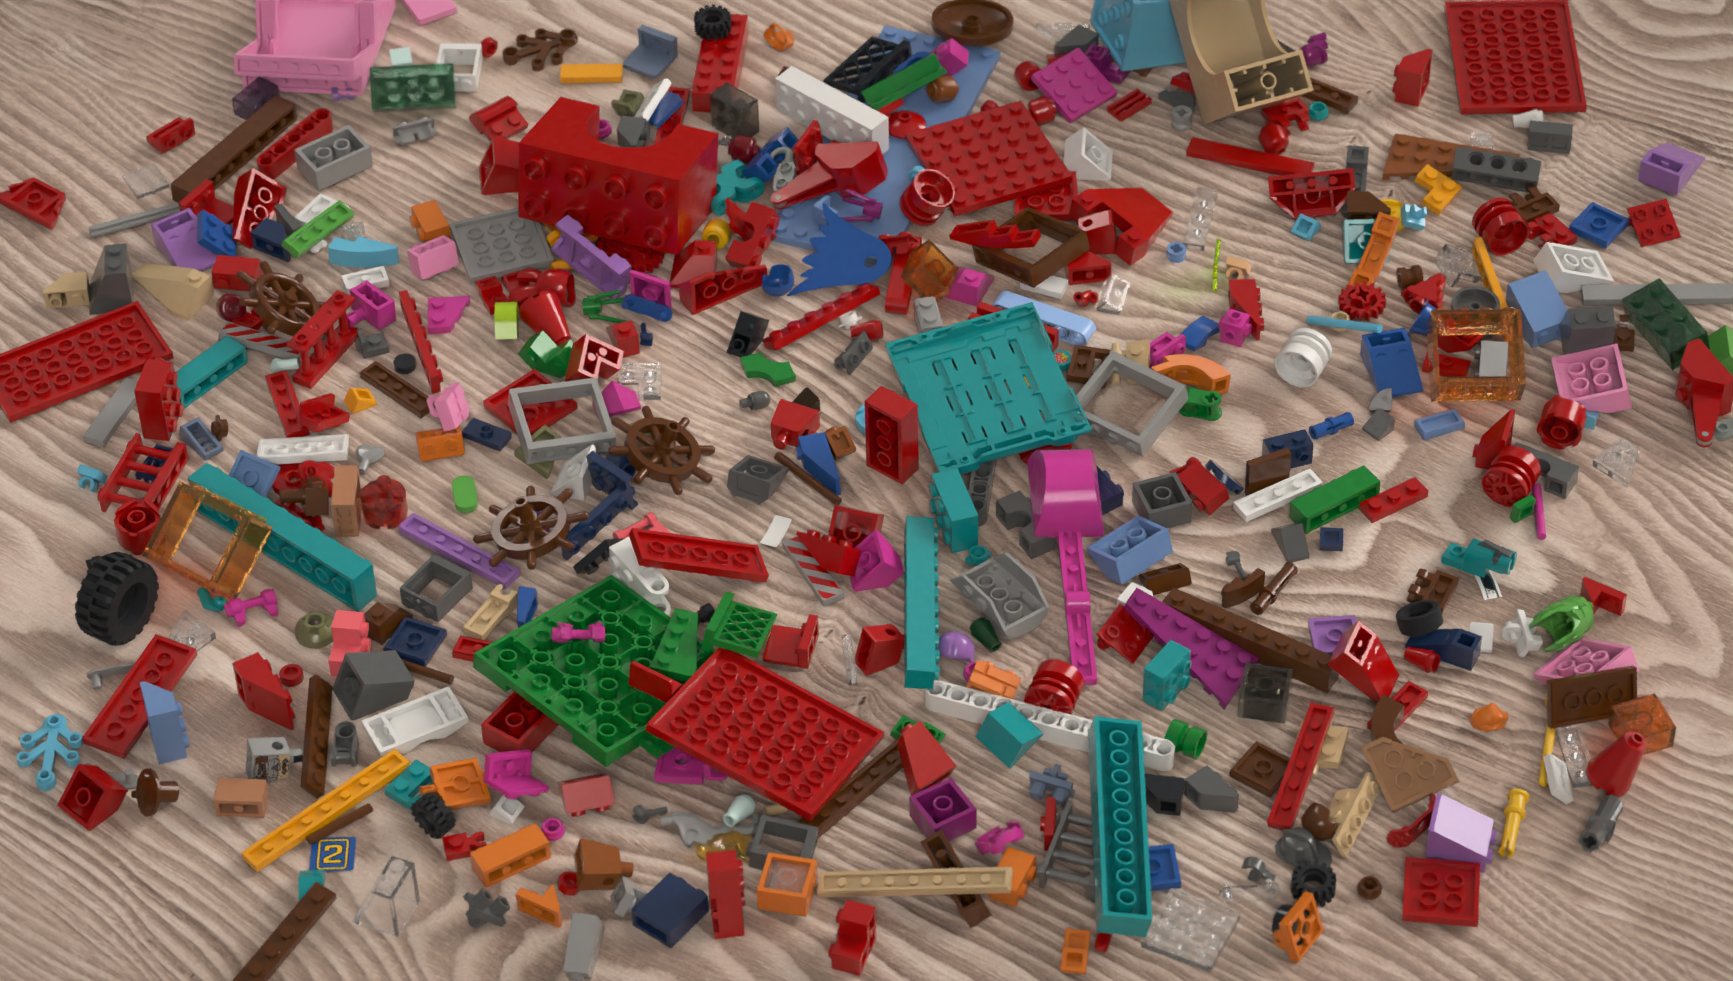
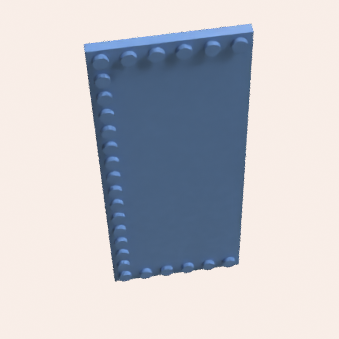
M884 26L878 36L880 39L900 44L903 40L909 41L911 43L912 55L922 51L932 52L941 43L947 41L932 35ZM961 45L969 51L968 66L952 76L959 86L958 94L952 102H933L927 95L926 85L915 92L901 97L904 105L891 113L900 110L917 112L925 119L926 128L969 116L1000 59V51L980 46ZM883 53L872 54L871 56L881 55ZM849 92L846 93V95L858 101L857 95ZM890 134L889 150L883 154L888 168L887 178L864 195L883 203L880 219H873V222H848L876 238L883 234L896 236L900 232L908 231L912 222L902 213L899 200L901 194L911 183L907 176L908 172L914 166L922 167L906 140L893 137ZM822 135L824 144H829L832 141ZM833 191L781 209L778 212L780 217L779 225L775 230L777 238L772 241L818 252L810 243V238L826 237V235L821 231L819 224L814 222L813 205L825 195L830 197L831 208L839 212V217L866 216V214L862 213V206L843 201V197ZM846 197V198L855 199V200H858V201L865 202V201H863V200H861V199H859V198H856V197ZM869 256L866 258L865 263L876 265L877 258Z

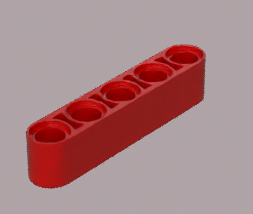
M319 108L313 111L261 153L256 159L258 171L272 180L276 179L296 162L295 149L332 133L333 124L330 110Z
M915 236L919 239V242H914L917 245V251H914L913 254L898 256L895 253L886 294L885 313L908 314L921 254L922 237Z

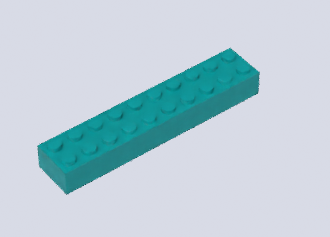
M205 463L188 477L193 509L357 612L377 597L373 565L368 559L358 556L350 548H345L334 538H329L321 533L319 529L306 524L301 518L293 516L285 508H280L272 503L269 498L259 495L251 487L241 484L236 478L228 476L218 467Z
M1094 716L1088 732L1096 932L1146 937L1153 919L1142 721Z

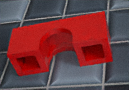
M751 202L743 221L748 229L754 230V235L745 242L733 240L725 257L731 267L744 268L761 264V256L764 250L769 247L770 237L779 225L780 217L775 209Z

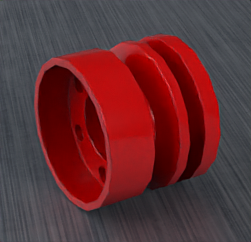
M924 169L918 172L901 194L899 205L902 213L912 223L920 226H930L939 219L954 200L955 190L949 178L943 173L934 169Z
M1497 197L1485 202L1476 210L1472 218L1474 230L1478 233L1479 237H1482L1485 245L1495 255L1504 256L1516 251L1525 243L1529 236L1527 222L1518 214L1516 208L1506 198Z
M1506 446L1501 448L1482 477L1481 485L1491 500L1506 507H1513L1514 503L1528 496L1541 474V466L1536 457L1528 450L1518 446Z
M1056 659L1043 661L1036 669L1033 680L1025 694L1024 702L1072 715L1076 701L1084 687L1083 676L1076 667L1067 662Z

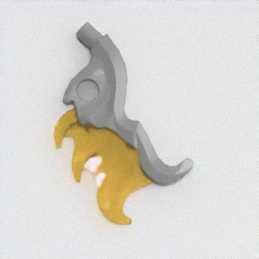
M671 813L670 816L660 817L661 827L669 825L677 827L680 830L681 839L685 846L691 848L692 845H695L696 855L703 861H706V853L736 850L737 856L749 861L750 857L746 856L748 843L752 842L753 826L755 823L759 824V816L756 813L753 814V822L751 824H736L733 827H729L725 823L711 826L700 817L688 813Z

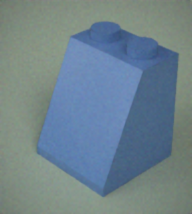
M1545 270L1509 283L1506 296L1507 306L1515 324V329L1533 349L1561 338L1559 325L1567 312V308L1548 272Z

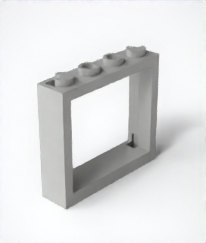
M1111 351L1076 395L1092 428L1091 434L1099 435L1107 439L1111 444H1118L1128 452H1134L1142 457L1188 400L1185 385L1114 351ZM1113 372L1168 398L1139 436L1084 410Z
M597 378L509 389L508 406L527 464L569 459L592 444L596 447L597 454L608 453L609 447L615 446L616 435ZM592 397L603 432L532 441L522 405Z

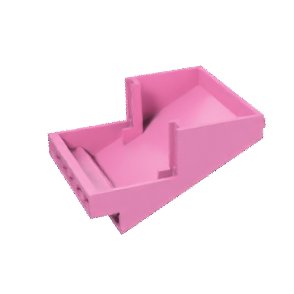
M255 0L257 38L234 54V74L243 75L244 90L332 94L331 87H338V93L342 95H347L346 92L350 95H363L395 10V0ZM346 88H352L353 91H346Z

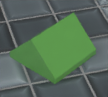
M1724 325L1701 341L1727 371L1733 375V330Z

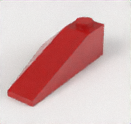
M253 168L239 176L234 192L232 239L251 249L253 247L251 232L265 218L273 219L275 215L274 206L283 204L287 188Z
M758 265L709 272L679 284L680 301L692 315L700 313L762 286L763 274L767 276V266Z

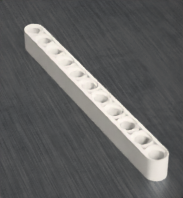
M934 680L933 690L925 689V706L930 711L983 724L989 712L1009 702L1043 733L1039 740L1089 752L1088 732L1093 720L940 680ZM1143 734L1144 767L1163 772L1172 769L1174 766V744L1167 739Z

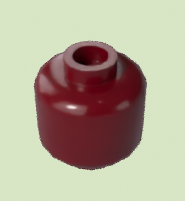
M737 135L734 139H731L728 146V155H731V159L733 161L739 160L745 164H749L760 151V146H757L755 138Z
M233 293L222 295L216 303L218 316L228 322L242 318L246 313V306H241L239 303L242 297Z

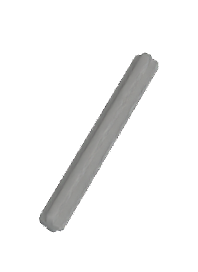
M179 203L90 226V235L95 238L164 219L180 212Z

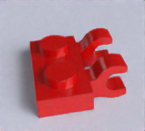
M1300 98L1262 109V117L1268 124L1281 125L1287 136L1291 135L1287 127L1291 126L1290 121L1296 120L1300 131L1309 130V126L1306 123L1310 121L1309 109Z
M1551 212L1528 223L1530 229L1528 238L1530 240L1541 235L1540 239L1544 243L1538 245L1540 249H1542L1546 242L1567 246L1577 243L1578 236Z

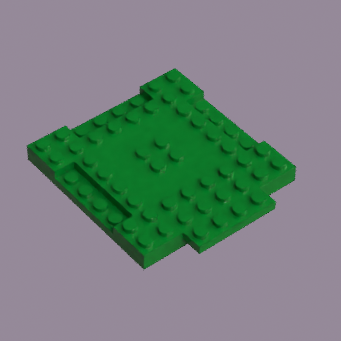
M613 575L608 576L474 653V669L505 692L510 689L514 690L572 734V742L604 767H607L640 746L657 759L676 748L645 731L647 723L666 702L628 685L630 664L635 661L650 668L671 617ZM559 621L573 625V630H589L590 624L600 621L605 626V642L594 643L593 639H569L568 643L552 642L551 631L552 628L557 627V622ZM698 637L696 671L716 651L714 648L710 652L701 650L703 640ZM675 680V681L681 683L682 686L686 683V682H682V681Z

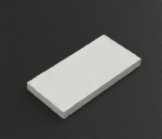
M348 434L260 439L256 456L273 464L302 463L307 460L314 462L347 460L350 440Z

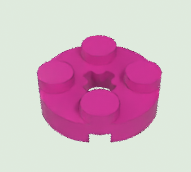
M1019 821L1007 822V828L997 826L982 834L977 839L978 842L974 843L978 852L981 855L989 852L995 855L1005 850L1004 845L1007 843H1014L1023 839V829Z

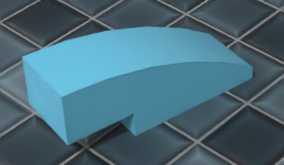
M359 236L355 242L335 237L328 247L330 264L374 268L383 265L384 267L398 265L399 263L397 246Z

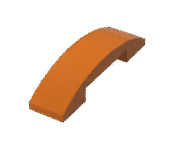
M1379 212L1371 230L1370 240L1358 268L1354 269L1348 283L1353 287L1354 282L1362 285L1363 281H1366L1368 286L1372 283L1375 284L1391 249L1400 218Z

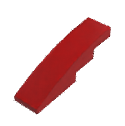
M994 219L956 225L949 237L950 240L975 246L1016 249L1035 247L1041 238L1039 229L1019 232L1017 224L997 227Z

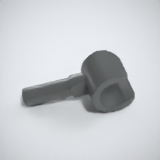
M1226 552V565H1235L1240 577L1244 580L1247 575L1240 563L1239 552Z
M637 805L633 808L635 815L632 817L639 824H645L650 817L667 813L668 809L667 807L646 811L641 805Z

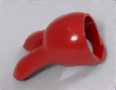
M531 267L525 268L517 273L518 281L535 284L515 288L508 297L510 302H517L519 304L525 302L531 296L533 298L540 296L538 292L551 290L558 295L562 307H571L576 302L574 275L566 269L555 268L542 272Z

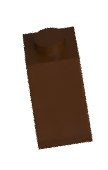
M1347 191V220L1376 219L1379 212L1391 215V208L1369 191Z
M377 602L364 613L365 622L369 623L368 637L381 645L391 638L404 617L413 618V614L396 604Z

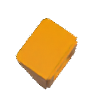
M349 388L344 398V402L351 413L360 412L377 404L369 389Z

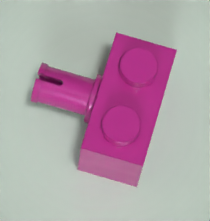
M366 280L350 289V295L356 299L351 305L353 311L346 314L350 328L366 320L375 328L381 330L396 321L395 301Z

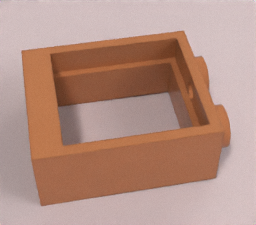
M358 465L335 466L331 508L336 537L359 536L363 495Z

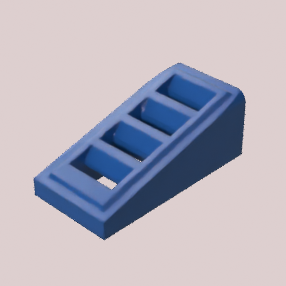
M520 586L518 589V628L531 621L538 607L536 588Z

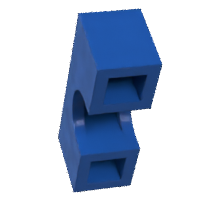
M788 127L774 134L743 169L742 174L746 178L756 176L764 183L769 181L776 173L778 164L785 159L784 153L777 154L774 158L770 154L779 147H787L792 150L798 138Z

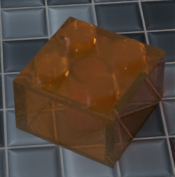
M929 239L911 251L901 277L907 285H910L918 293L920 298L933 296L937 302L949 294L959 268Z
M1655 693L1611 705L1608 725L1617 739L1627 732L1641 734L1646 742V749L1643 755L1673 747L1676 726Z

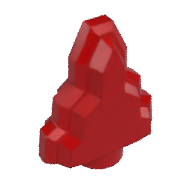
M1441 273L1435 274L1426 281H1420L1414 286L1406 287L1401 292V296L1416 313H1420L1427 298L1429 299L1428 303L1440 311L1444 305L1443 290L1446 285V276Z

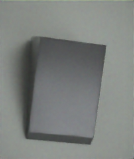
M1293 523L1271 529L1287 563L1309 559V551L1302 523Z

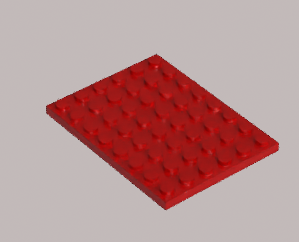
M1568 0L1445 1L1444 9L1460 114L1525 113L1535 109L1537 111L1543 110V113L1586 112L1587 104Z
M720 647L647 723L645 730L810 822L882 741L885 733L749 658Z

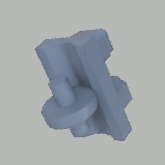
M1055 764L1052 770L1045 768L1043 774L1031 771L1029 776L1031 783L1029 793L1031 798L1043 800L1047 790L1053 792L1051 798H1055L1056 805L1062 807L1069 797L1073 798L1075 793L1073 782L1067 781L1068 774L1061 772V765Z

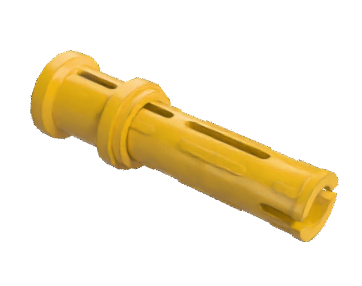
M1517 788L1509 790L1507 794L1509 802L1508 806L1504 809L1506 821L1498 853L1504 857L1506 849H1508L1507 858L1514 855L1520 822L1526 816L1525 804L1528 803L1530 798L1526 791Z

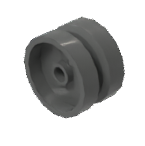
M1472 286L1460 289L1453 295L1450 309L1451 315L1482 334L1483 341L1491 338L1497 331L1500 302L1492 291L1483 287Z

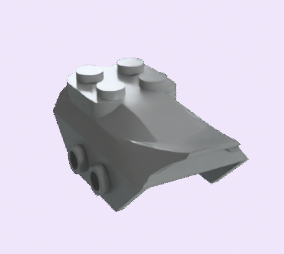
M1008 552L995 556L950 580L963 593L966 599H970L978 610L986 615V620H990L994 630L1005 639L1013 640L1039 627L1050 608L1035 575L1024 568L1020 561L1013 558Z

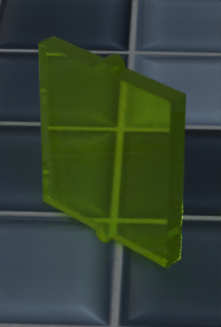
M1221 239L1216 240L1212 291H1217Z

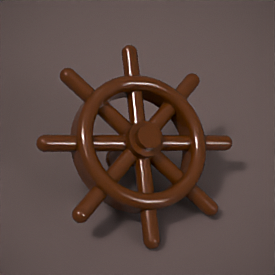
M266 261L260 263V268L264 274L258 277L257 280L242 270L238 271L237 278L251 286L249 298H241L239 303L241 306L254 308L260 318L264 320L262 327L269 335H273L278 330L284 334L294 336L325 303L317 301L314 295L301 284L303 275L297 274L295 278H292L285 274L272 272Z
M643 406L642 413L644 418L636 421L632 426L619 418L612 419V425L627 435L624 440V446H611L608 449V453L610 455H626L630 464L638 471L634 477L636 484L642 483L647 477L658 482L670 483L674 494L681 495L683 490L680 482L686 480L692 474L706 483L712 481V476L697 467L701 454H713L715 447L712 445H698L693 435L685 429L690 423L689 418L683 417L677 423L673 420L654 417L650 407ZM644 433H651L652 438L648 437ZM636 440L646 446H637ZM687 454L688 461L679 455ZM644 455H650V458L647 459ZM672 462L675 463V464H677V465L680 466V467H675V468H674L673 465H672Z
M528 486L526 488V497L520 496L516 498L514 502L507 505L504 509L496 505H490L489 512L496 515L491 532L477 534L473 537V541L479 544L494 540L499 551L489 560L491 567H496L504 558L509 557L516 560H527V568L534 570L536 568V558L552 552L558 546L568 551L574 548V544L565 539L568 535L570 524L587 520L589 514L583 511L568 515L563 503L573 494V491L569 488L554 498L547 495H535V488ZM553 513L558 516L555 518L547 519ZM511 523L516 525L514 527L507 528ZM553 528L551 532L546 529ZM514 536L510 541L504 539L506 537ZM524 540H527V544H521V543H522Z

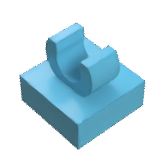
M1404 204L1400 208L1402 225L1404 227L1420 231L1425 227L1426 207L1419 208L1416 204L1412 206Z
M82 464L79 465L77 473L83 476L80 478L78 486L84 489L86 484L90 482L89 490L92 492L97 490L98 483L105 485L108 478L101 471Z

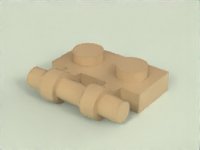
M1148 339L1126 342V350L1122 351L1120 350V343H1112L1111 351L1150 368V343ZM1115 372L1110 376L1112 378V385L1115 386L1121 384V378H1126ZM1126 378L1128 385L1138 384Z

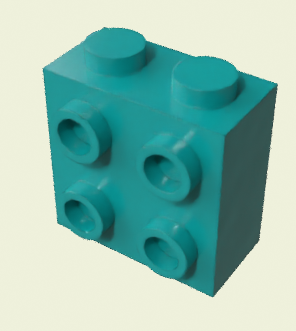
M1170 640L1144 668L1143 701L1163 711L1168 704H1172L1182 689L1185 690L1191 681L1189 675L1192 664L1190 661V649Z

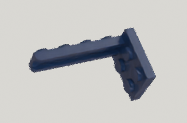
M593 450L586 456L588 470L592 478L591 482L595 489L598 491L602 490L608 496L589 513L587 520L580 521L568 532L565 539L571 541L574 544V548L568 551L561 547L562 556L565 560H569L573 555L577 554L589 540H592L600 530L609 525L621 511H624L627 507L633 510L638 505V502L633 499L635 488L630 486L629 483L632 480V476Z

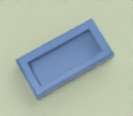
M1454 408L1414 420V427L1423 440H1428L1465 429V422Z

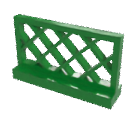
M725 591L706 627L701 650L710 652L713 646L758 658L776 621L777 614L733 601L734 594Z

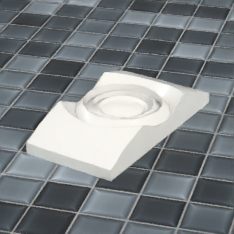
M448 686L364 719L361 722L380 756H384L393 749H396L400 754H406L427 740L445 739L469 722V719Z

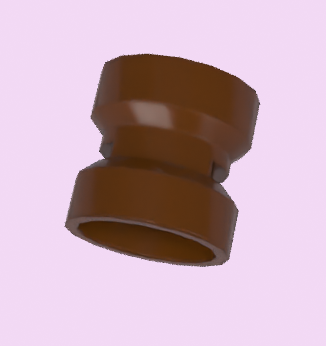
M1413 265L1410 269L1405 267L1396 269V279L1399 288L1405 289L1410 285L1414 286L1416 283L1424 281L1420 265Z

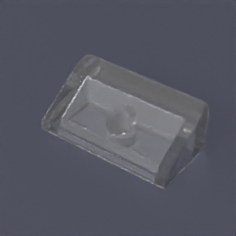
M1112 273L1103 284L1095 310L1119 315L1130 284Z

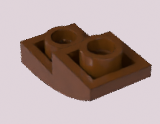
M1257 568L1252 574H1248L1244 581L1236 577L1230 584L1227 583L1221 591L1222 607H1233L1258 594L1265 584V572Z

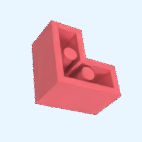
M336 610L331 626L334 643L328 660L330 674L333 677H337L345 653L370 652L371 638H368L369 623L365 622L364 612Z

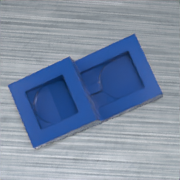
M1205 316L1195 320L1181 333L1186 336V347L1195 351L1206 346L1208 337L1219 333V323Z

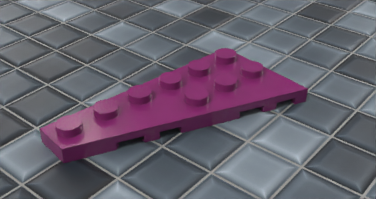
M1139 588L1135 589L1125 603L1124 609L1142 627H1147L1154 634V639L1159 644L1163 643L1166 645L1172 640L1191 650L1190 661L1192 664L1190 676L1197 678L1205 686L1204 690L1209 695L1213 694L1220 701L1219 705L1225 710L1257 664L1259 658Z

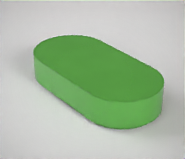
M465 475L456 477L452 482L455 508L461 513L473 512L478 507L474 479Z

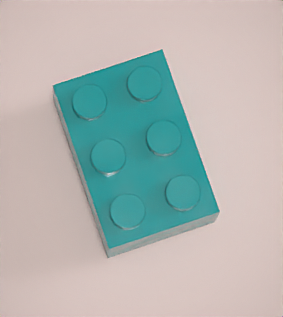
M958 468L931 474V484L928 485L932 500H929L930 512L936 515L937 528L943 531L944 544L949 545L952 553L969 550L971 547L978 545V513Z

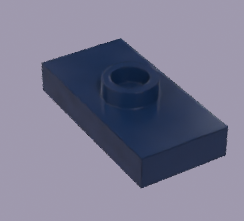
M473 418L462 430V437L501 451L512 438V433Z

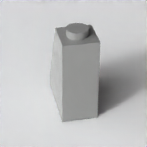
M575 912L572 914L563 972L571 981L592 979L605 929L598 915Z

